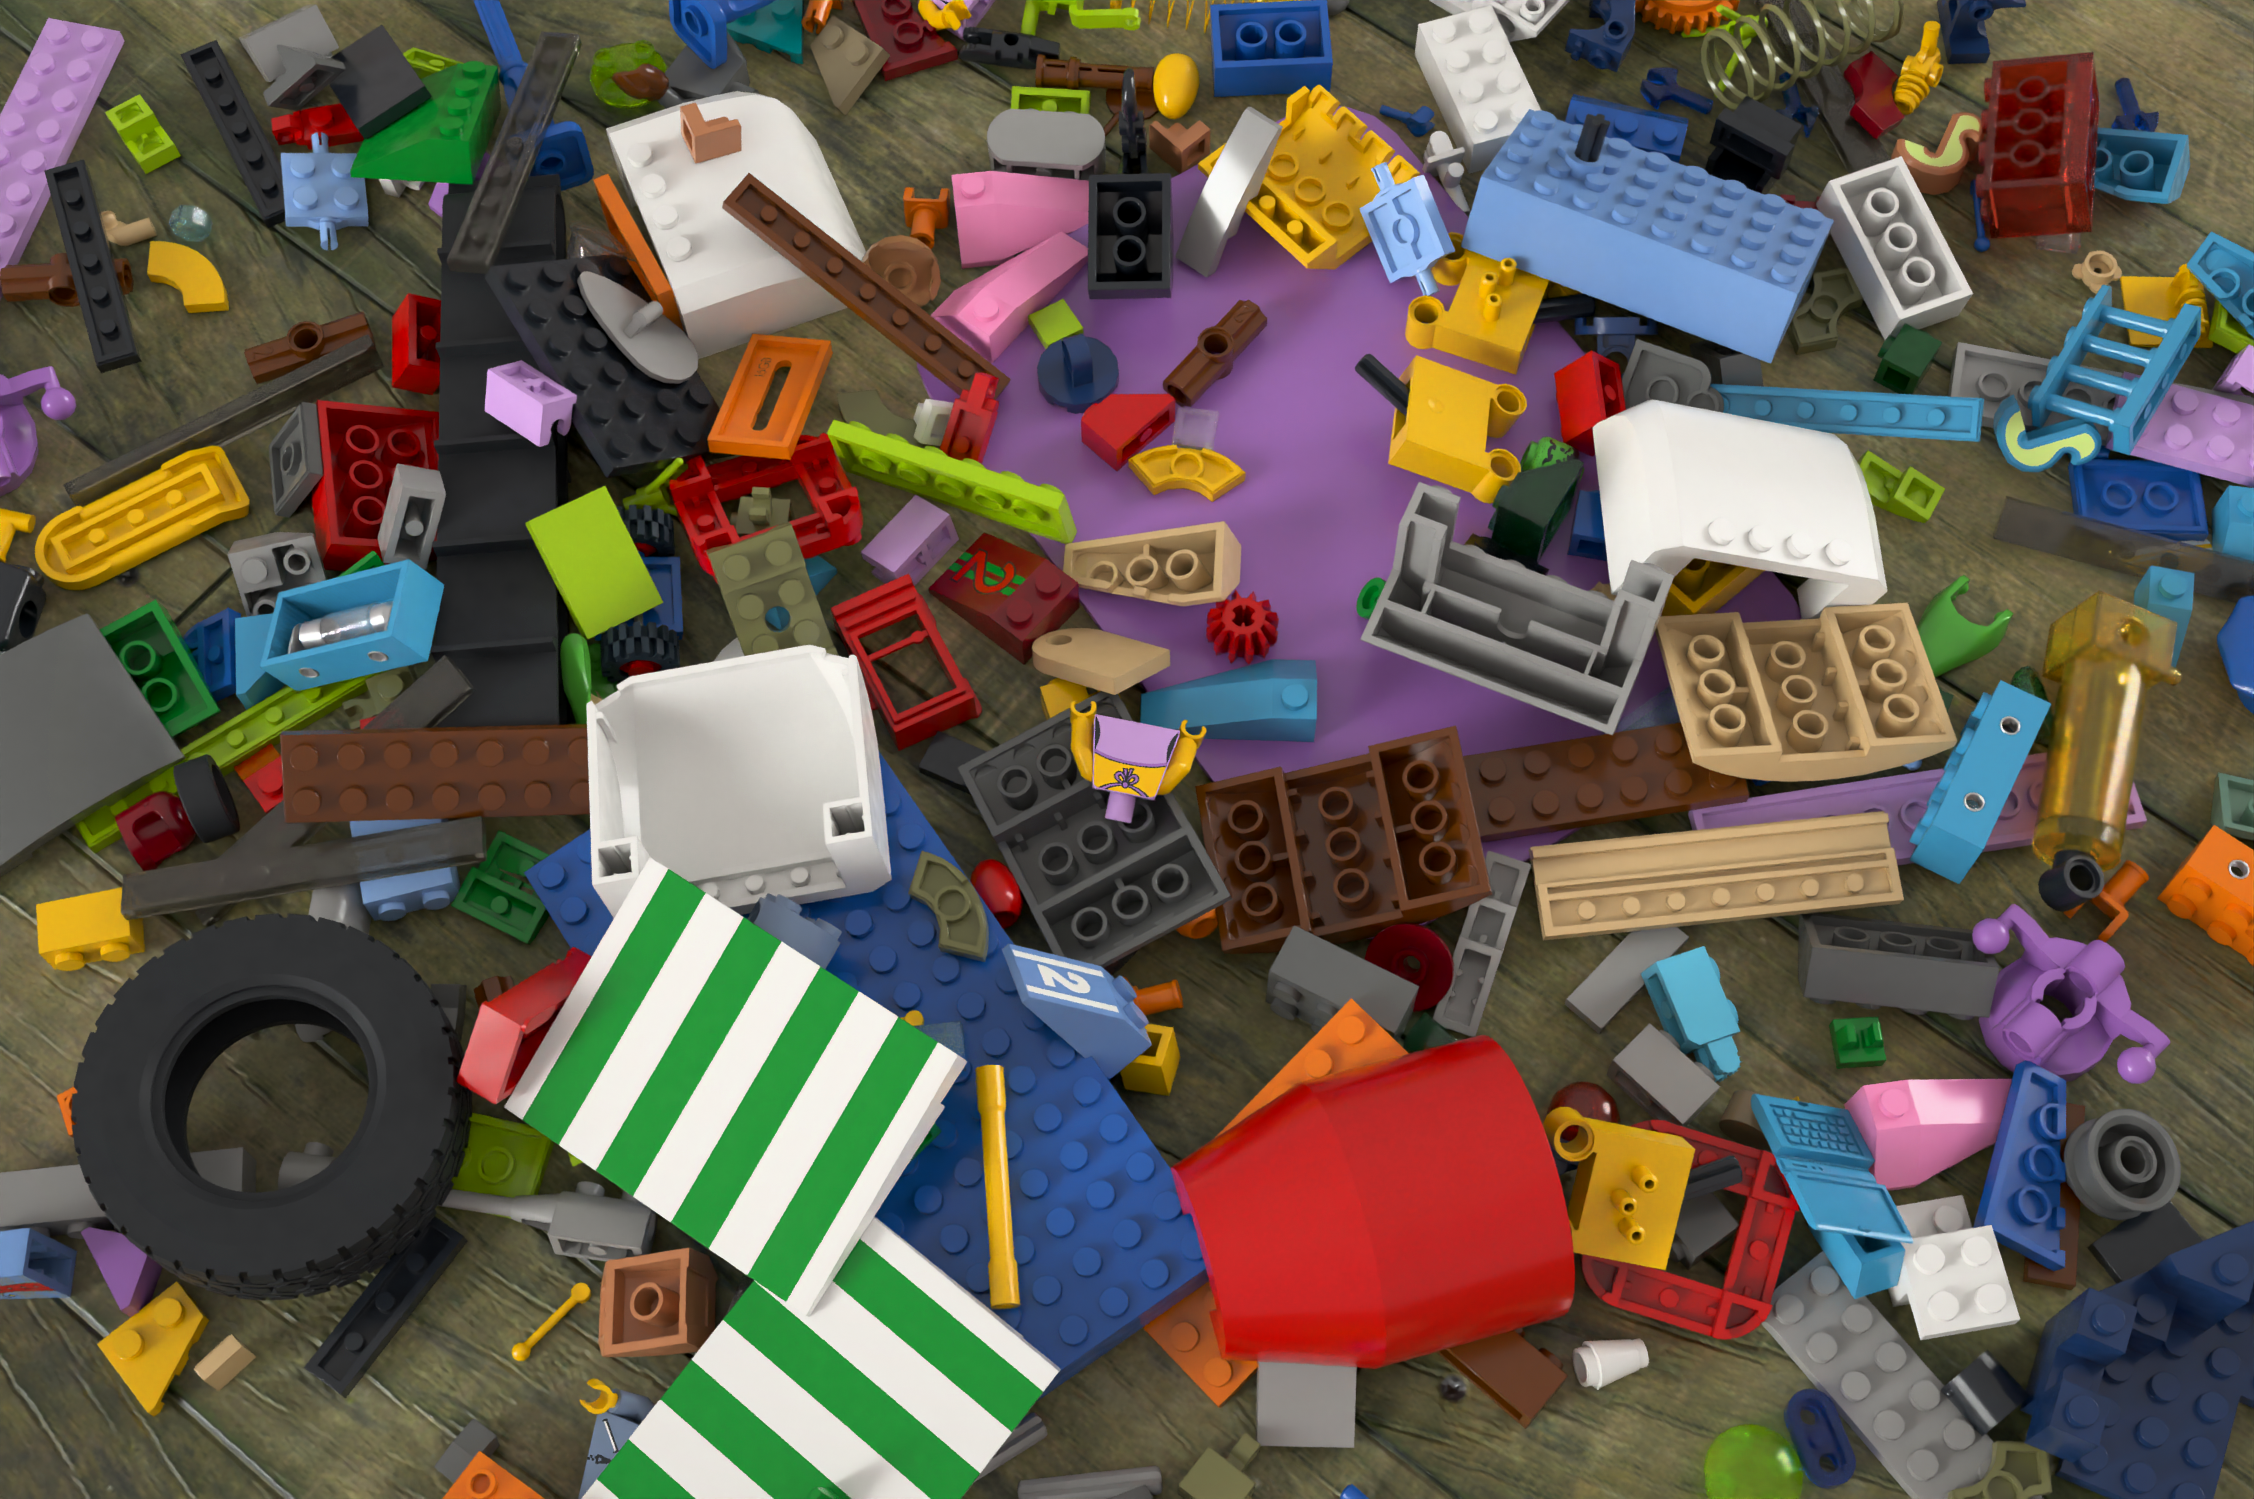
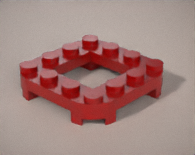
M824 432L818 437L800 435L791 460L743 455L706 467L700 455L687 461L688 469L676 480H670L669 482L677 516L700 567L714 577L716 583L717 580L706 550L734 544L776 527L773 526L739 537L734 525H730L721 503L728 500H737L741 496L750 494L753 487L774 488L795 479L799 480L815 512L814 514L789 521L792 524L804 559L816 557L818 554L842 546L854 545L862 538L861 529L864 519L857 487L851 486L834 453L833 445L828 435Z
M1648 1120L1630 1125V1127L1684 1138L1695 1149L1691 1168L1729 1155L1735 1156L1742 1170V1181L1723 1188V1190L1746 1196L1739 1227L1721 1289L1652 1267L1580 1254V1267L1586 1285L1598 1298L1614 1307L1713 1338L1728 1340L1750 1333L1767 1319L1772 1309L1771 1300L1795 1212L1799 1211V1205L1776 1163L1774 1154L1672 1124L1665 1120Z

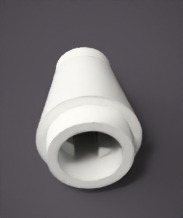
M1640 1338L1634 1340L1584 1341L1582 1347L1575 1348L1572 1353L1573 1367L1578 1381L1584 1387L1593 1386L1595 1389H1600L1638 1371L1640 1368L1647 1367L1649 1364L1647 1348Z

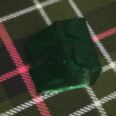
M1574 459L1518 472L1510 487L1503 484L1492 505L1496 510L1488 525V529L1493 531L1491 539L1498 542L1501 547L1518 555L1530 556L1539 563L1573 506L1584 462Z

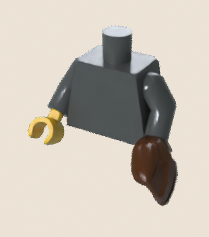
M728 32L727 61L715 69L708 67L686 45L665 73L651 64H641L636 70L621 71L620 73H614L612 76L614 83L628 96L637 100L658 101L666 109L682 103L735 91L759 94L758 90L749 87L750 80L747 60Z

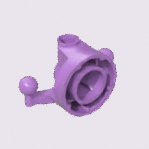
M52 366L28 371L10 379L0 374V496L17 489L32 473L39 452L35 422L23 404V397L41 388H45L46 393L42 396L41 408L48 417L54 420H65L75 411L76 400L68 390L60 387L54 367Z
M2012 904L1997 919L1986 918L1975 925L1972 933L1973 943L1979 951L1985 954H1997L2003 951L2009 944L2010 929L2014 931L2019 942L2025 948L2021 958L1998 973L1989 1018L1979 1017V1024L1985 1044L2001 1065L2014 1072L2016 1064L2026 1060L2066 1080V1082L2074 1081L2093 1069L2103 1058L2112 1041L2122 1034L2128 1039L2140 1043L2143 1047H2131L2121 1052L2117 1061L2118 1073L2124 1080L2133 1084L2145 1083L2153 1077L2156 1070L2155 1058L2170 1044V1040L2150 1021L2130 1009L2131 1001L2124 980L2120 975L2125 968L2124 960L2113 947L2101 940H2093L2088 945H2085L2081 942L2058 937L2049 938L2037 922L2016 904ZM2043 994L2053 996L2064 1003L2072 1013V1018H2065L2060 1023L2058 1018L2048 1008L2039 1004L2043 1000Z

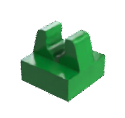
M1879 1017L1832 1020L1829 1029L1837 1069L1882 1066L1885 1063L1886 1055Z

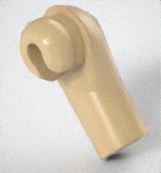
M101 212L108 241L120 246H129L157 236L150 217L125 224L117 221L114 212Z

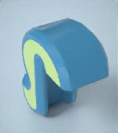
M2014 394L2003 400L1994 414L1993 428L1998 446L2006 461L2022 472H2041L2051 468L2064 453H2067L2072 465L2079 466L2091 461L2100 452L2102 440L2093 422L2072 418L2026 432L2020 408Z

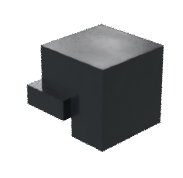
M1746 95L1734 112L1724 108L1717 117L1710 144L1716 146V148L1708 157L1705 170L1709 175L1723 180L1739 181L1748 189L1765 195L1787 170L1802 125Z

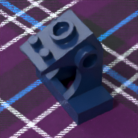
M1590 0L1589 18H1603L1605 25L1591 30L1570 29L1565 51L1571 53L1570 57L1573 60L1578 61L1580 58H1583L1596 68L1617 72L1629 52L1634 37L1635 0Z
M1938 0L1937 8L1947 63H1987L1990 49L1984 20L1990 18L1996 9L2025 7L2026 1Z

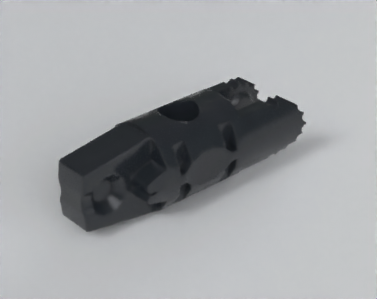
M967 26L963 32V40L966 41L967 45L963 44L961 46L959 54L962 61L1028 70L1036 69L1038 54L1045 55L1046 59H1059L1060 43L1045 40L1032 34Z

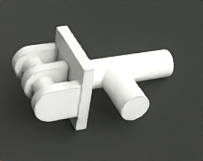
M1436 131L1430 136L1423 156L1425 163L1422 169L1424 173L1430 172L1433 177L1439 175L1444 190L1468 216L1471 211L1459 184L1464 173L1461 161L1465 150L1463 147L1453 149L1448 135L1445 132Z

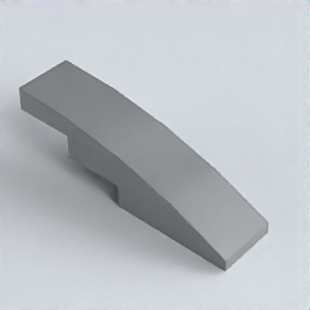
M1248 107L1243 112L1202 190L1175 255L1176 258L1205 277L1216 272L1227 239L1237 234L1248 201L1258 195L1283 128L1281 125L1254 108Z
M1489 850L1485 862L1492 894L1471 904L1452 957L1454 963L1453 982L1448 993L1437 1004L1431 1022L1471 1037L1476 1036L1532 865Z

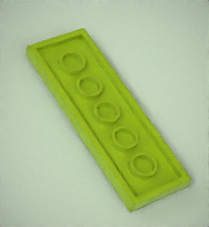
M834 419L827 432L846 472L1063 544L1072 543L1075 538L1077 529L1066 497L1061 490L1052 485L1043 483L1037 486L1025 482L1020 476L1009 471H1002L1000 474L986 469L981 463L973 459L964 458L960 461L948 457L942 450L933 446H925L923 449L909 444L906 439L896 434L888 433L886 436L872 432L867 426L856 421H850L847 424Z

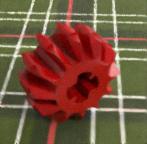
M1235 590L1231 600L1225 599L1224 601L1216 602V608H1211L1210 612H1208L1206 638L1209 643H1214L1213 650L1216 656L1229 653L1228 659L1231 664L1237 657H1243L1247 664L1250 665L1254 655L1265 659L1269 653V647L1277 643L1279 618L1276 612L1271 611L1269 599L1256 602L1254 591L1247 598H1241Z

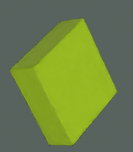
M1064 299L1028 315V324L1045 349L1064 337L1081 333L1084 335L1082 325Z

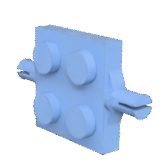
M317 132L311 136L313 153H281L286 227H310L320 230L321 248L328 250L329 237L330 248L335 250L338 247L336 230L348 226H368L365 178L351 177L350 169L357 153H329L328 135L321 132V145H319V135Z
M1381 163L1371 168L1380 192L1377 193L1372 202L1359 208L1389 282L1393 283L1406 277L1416 276L1423 296H1431L1440 291L1431 268L1434 267L1438 260L1455 252V249L1425 176H1417L1405 183L1395 184L1387 165L1388 163Z

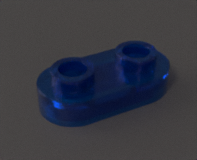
M1804 1389L1794 1394L1784 1408V1421L1803 1470L1808 1479L1818 1487L1824 1489L1838 1488L1845 1484L1854 1474L1856 1458L1835 1405L1825 1393L1816 1389ZM1801 1410H1809L1815 1415L1816 1422L1814 1425H1808L1802 1421L1800 1416ZM1820 1457H1829L1834 1462V1472H1826L1821 1468L1819 1464Z

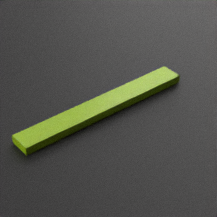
M387 671L301 691H295L291 687L286 686L180 749L186 758L176 765L207 754L214 759L224 777L234 771L235 766L267 745L272 744L276 746L279 744L282 731H301L341 707L343 702L354 699L369 690L366 679ZM174 766L111 807L105 805L75 824L94 854L122 838L114 816L155 792L167 791L179 797L173 774Z

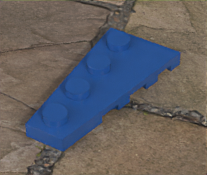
M2025 1060L2015 1066L1973 1228L1992 1225L1997 1242L2052 1271H2057L2065 1268V1251L2060 1250V1230L2065 1228V1208L2060 1207V1183L2066 1181V1167L2060 1158V1140L2066 1138V1080Z

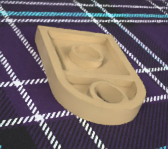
M1068 628L1056 630L1040 636L1032 645L1033 665L1038 671L1113 695L1170 666L1169 649L1098 629Z

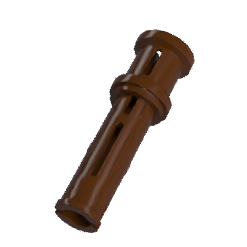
M1038 54L1035 85L1037 88L1050 86L1065 87L1070 90H1079L1080 87L1122 90L1124 71L1130 67L1134 70L1135 90L1153 92L1154 67L1081 63V59H1077V57L1071 56L1069 60L1046 59L1045 55Z

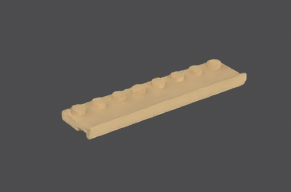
M1878 811L1530 847L1528 851L1532 864L1543 941L1900 904L1904 897L1894 847L1891 848L1888 833V813Z

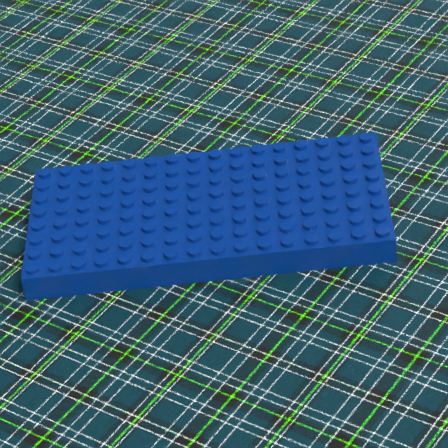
M879 752L892 880L873 892L799 904L803 908L799 915L803 918L809 917L815 921L817 918H820L842 931L838 938L840 945L825 970L900 1018L905 1017L909 1011H919L924 1018V1025L919 1030L967 1061L941 1102L945 1108L935 1121V1124L942 1132L906 1166L875 1214V1217L1023 1336V1339L1061 1369L1037 1400L1039 1401L1207 1283L1209 1278L1191 1213L1185 1215L1182 1213L1170 1167L1094 1058L1090 1056L1085 1059L1021 1002L1002 952V948L1007 944H1013V942L979 894L978 896L983 904L989 928L988 952L985 962L940 951L938 947L940 927L937 918L927 905L909 896V888L921 851L941 857L954 865L963 874L964 872ZM589 829L525 871L524 874L570 948L576 947L592 956L614 918L592 885L591 831ZM750 913L742 914L741 916L748 919ZM985 1065H1000L1004 1067L1006 1111L1004 1115L1012 1231L1020 1306L1011 1309H992L990 1305L988 1274L990 1252L981 1116L977 1106L975 1069Z

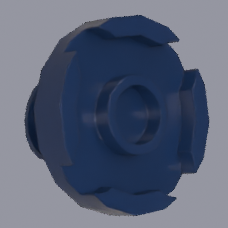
M1594 317L1593 326H1586V318H1575V335H1598V354L1606 357L1611 352H1621L1629 362L1635 346V335H1658V321L1647 318V326H1639L1640 317Z
M1083 333L1064 337L1052 343L1041 354L1037 366L1039 390L1046 401L1053 406L1056 403L1059 406L1067 407V412L1074 414L1084 413L1092 404L1101 403L1117 388L1119 383L1118 362L1111 349L1098 339L1086 337Z

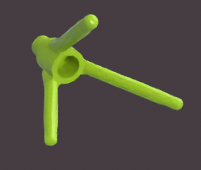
M1718 5L1716 11L1733 21L1725 25H1719L1717 28L1728 31L1734 37L1736 20L1744 15L1723 5ZM1746 15V17H1750L1758 23L1759 15ZM1765 17V24H1766V28H1767V26H1768V20H1767V18ZM1747 23L1741 26V40L1744 49H1746L1751 43V38L1756 37L1757 33ZM1709 26L1706 28L1705 33L1702 34L1697 28L1691 29L1690 35H1686L1683 30L1681 36L1683 38L1705 36L1716 28ZM1735 51L1725 69L1729 79H1731L1740 61ZM1720 79L1718 87L1724 92L1727 86Z
M680 457L676 458L653 482L636 489V494L623 498L625 509L628 510L629 505H636V509H642L644 505L651 506V510L659 508L666 514L677 516L675 505L670 504L667 487H669L670 480H676L688 469L687 464L682 465L683 459Z

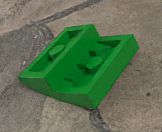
M498 830L478 869L473 866L471 867L451 906L530 945L550 914L531 885L504 873L500 869L527 878L524 872L548 857L549 854ZM502 880L514 883V885L512 886ZM523 886L534 890V892L530 895L520 889Z

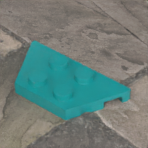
M776 0L763 8L728 23L727 32L734 41L742 44H752L757 49L770 54L774 49L790 55L791 62L803 64L804 27L801 21L804 16V0Z

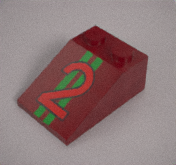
M985 532L928 588L931 595L1023 665L1033 656V642L1046 633L1058 630L1080 608L1079 584L1077 581L1046 558Z

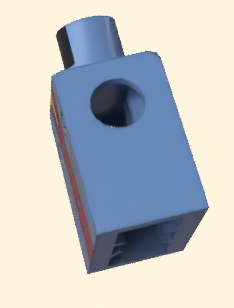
M31 1228L0 1231V1299L70 1297L77 1251Z

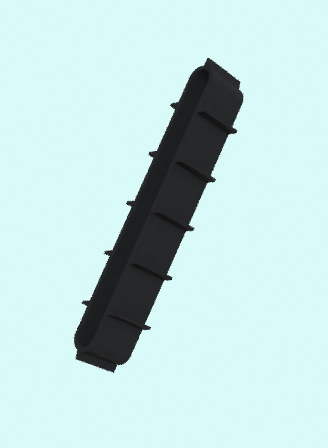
M559 174L479 180L474 181L473 185L449 183L448 194L444 195L442 204V248H437V254L442 265L440 342H436V350L440 357L439 440H434V447L439 456L438 471L441 474L446 497L437 527V541L432 542V548L437 556V580L444 584L436 622V646H431V654L435 660V728L570 724L569 701L564 691L561 668V644L565 636L569 635V610L525 525L526 522L568 503V483H571V475L568 470V433L563 436L557 431L558 419L551 426L552 434L549 444L539 447L485 412L488 369L522 360L542 373L484 277L491 266L566 259V223L561 196Z

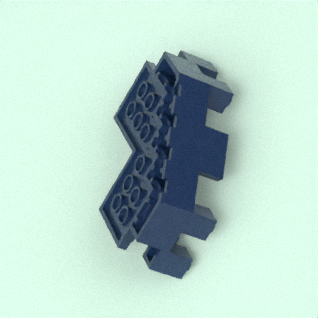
M2254 1220L2172 1253L2149 1271L2108 1288L2097 1291L2089 1287L2045 1323L2026 1387V1392L2030 1396L2022 1402L2020 1411L2032 1415L2024 1443L2059 1457L2055 1476L2109 1499H2214L2238 1403L2240 1402L2254 1408Z

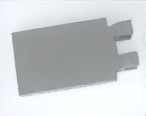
M1258 1362L1255 1440L1261 1446L1354 1448L1357 1367Z

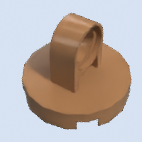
M904 235L885 237L873 244L862 257L864 264L919 307L926 305L930 299L933 301L937 296L941 282L938 260L930 247L917 238Z

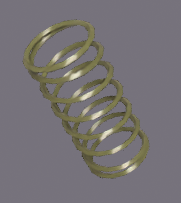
M1785 0L1783 11L1775 5L1766 3L1761 8L1758 23L1746 16H1740L1736 20L1734 37L1728 31L1720 28L1711 30L1705 35L1701 47V63L1705 77L1718 99L1732 110H1736L1739 104H1735L1727 99L1712 75L1708 61L1707 47L1709 44L1711 60L1723 83L1736 96L1744 99L1747 95L1730 81L1722 68L1715 45L1716 38H1722L1735 51L1744 68L1748 85L1747 96L1761 103L1769 98L1772 90L1786 91L1795 84L1797 78L1810 79L1819 73L1822 66L1835 67L1844 60L1846 54H1860L1869 48L1871 42H1885L1899 34L1904 20L1903 0H1893L1894 17L1888 31H1880L1875 27L1876 15L1873 0H1865L1869 19L1865 16L1859 1L1851 0L1858 18L1869 30L1868 33L1862 31L1853 22L1843 0H1834L1843 19L1844 46L1839 44L1826 30L1817 12L1815 0H1800L1808 9L1816 26L1820 45L1819 57L1815 56L1803 44L1796 33L1789 8L1792 0ZM1769 11L1777 14L1787 28L1793 45L1794 69L1780 58L1770 41L1765 24V15ZM1744 23L1749 24L1756 31L1763 43L1768 58L1769 81L1755 69L1747 57L1740 34V28ZM1851 29L1857 35L1865 38V41L1857 47H1850ZM1826 40L1833 47L1841 50L1840 54L1833 59H1825ZM1801 52L1810 60L1816 62L1815 66L1808 71H1800ZM1775 62L1784 71L1792 74L1790 79L1782 84L1775 83ZM1754 78L1759 83L1767 86L1765 91L1758 96H1754Z

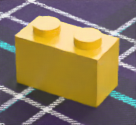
M127 886L36 904L39 954L55 970L74 971L81 969L86 963L101 960L118 962L129 958L131 954L145 952L142 903Z

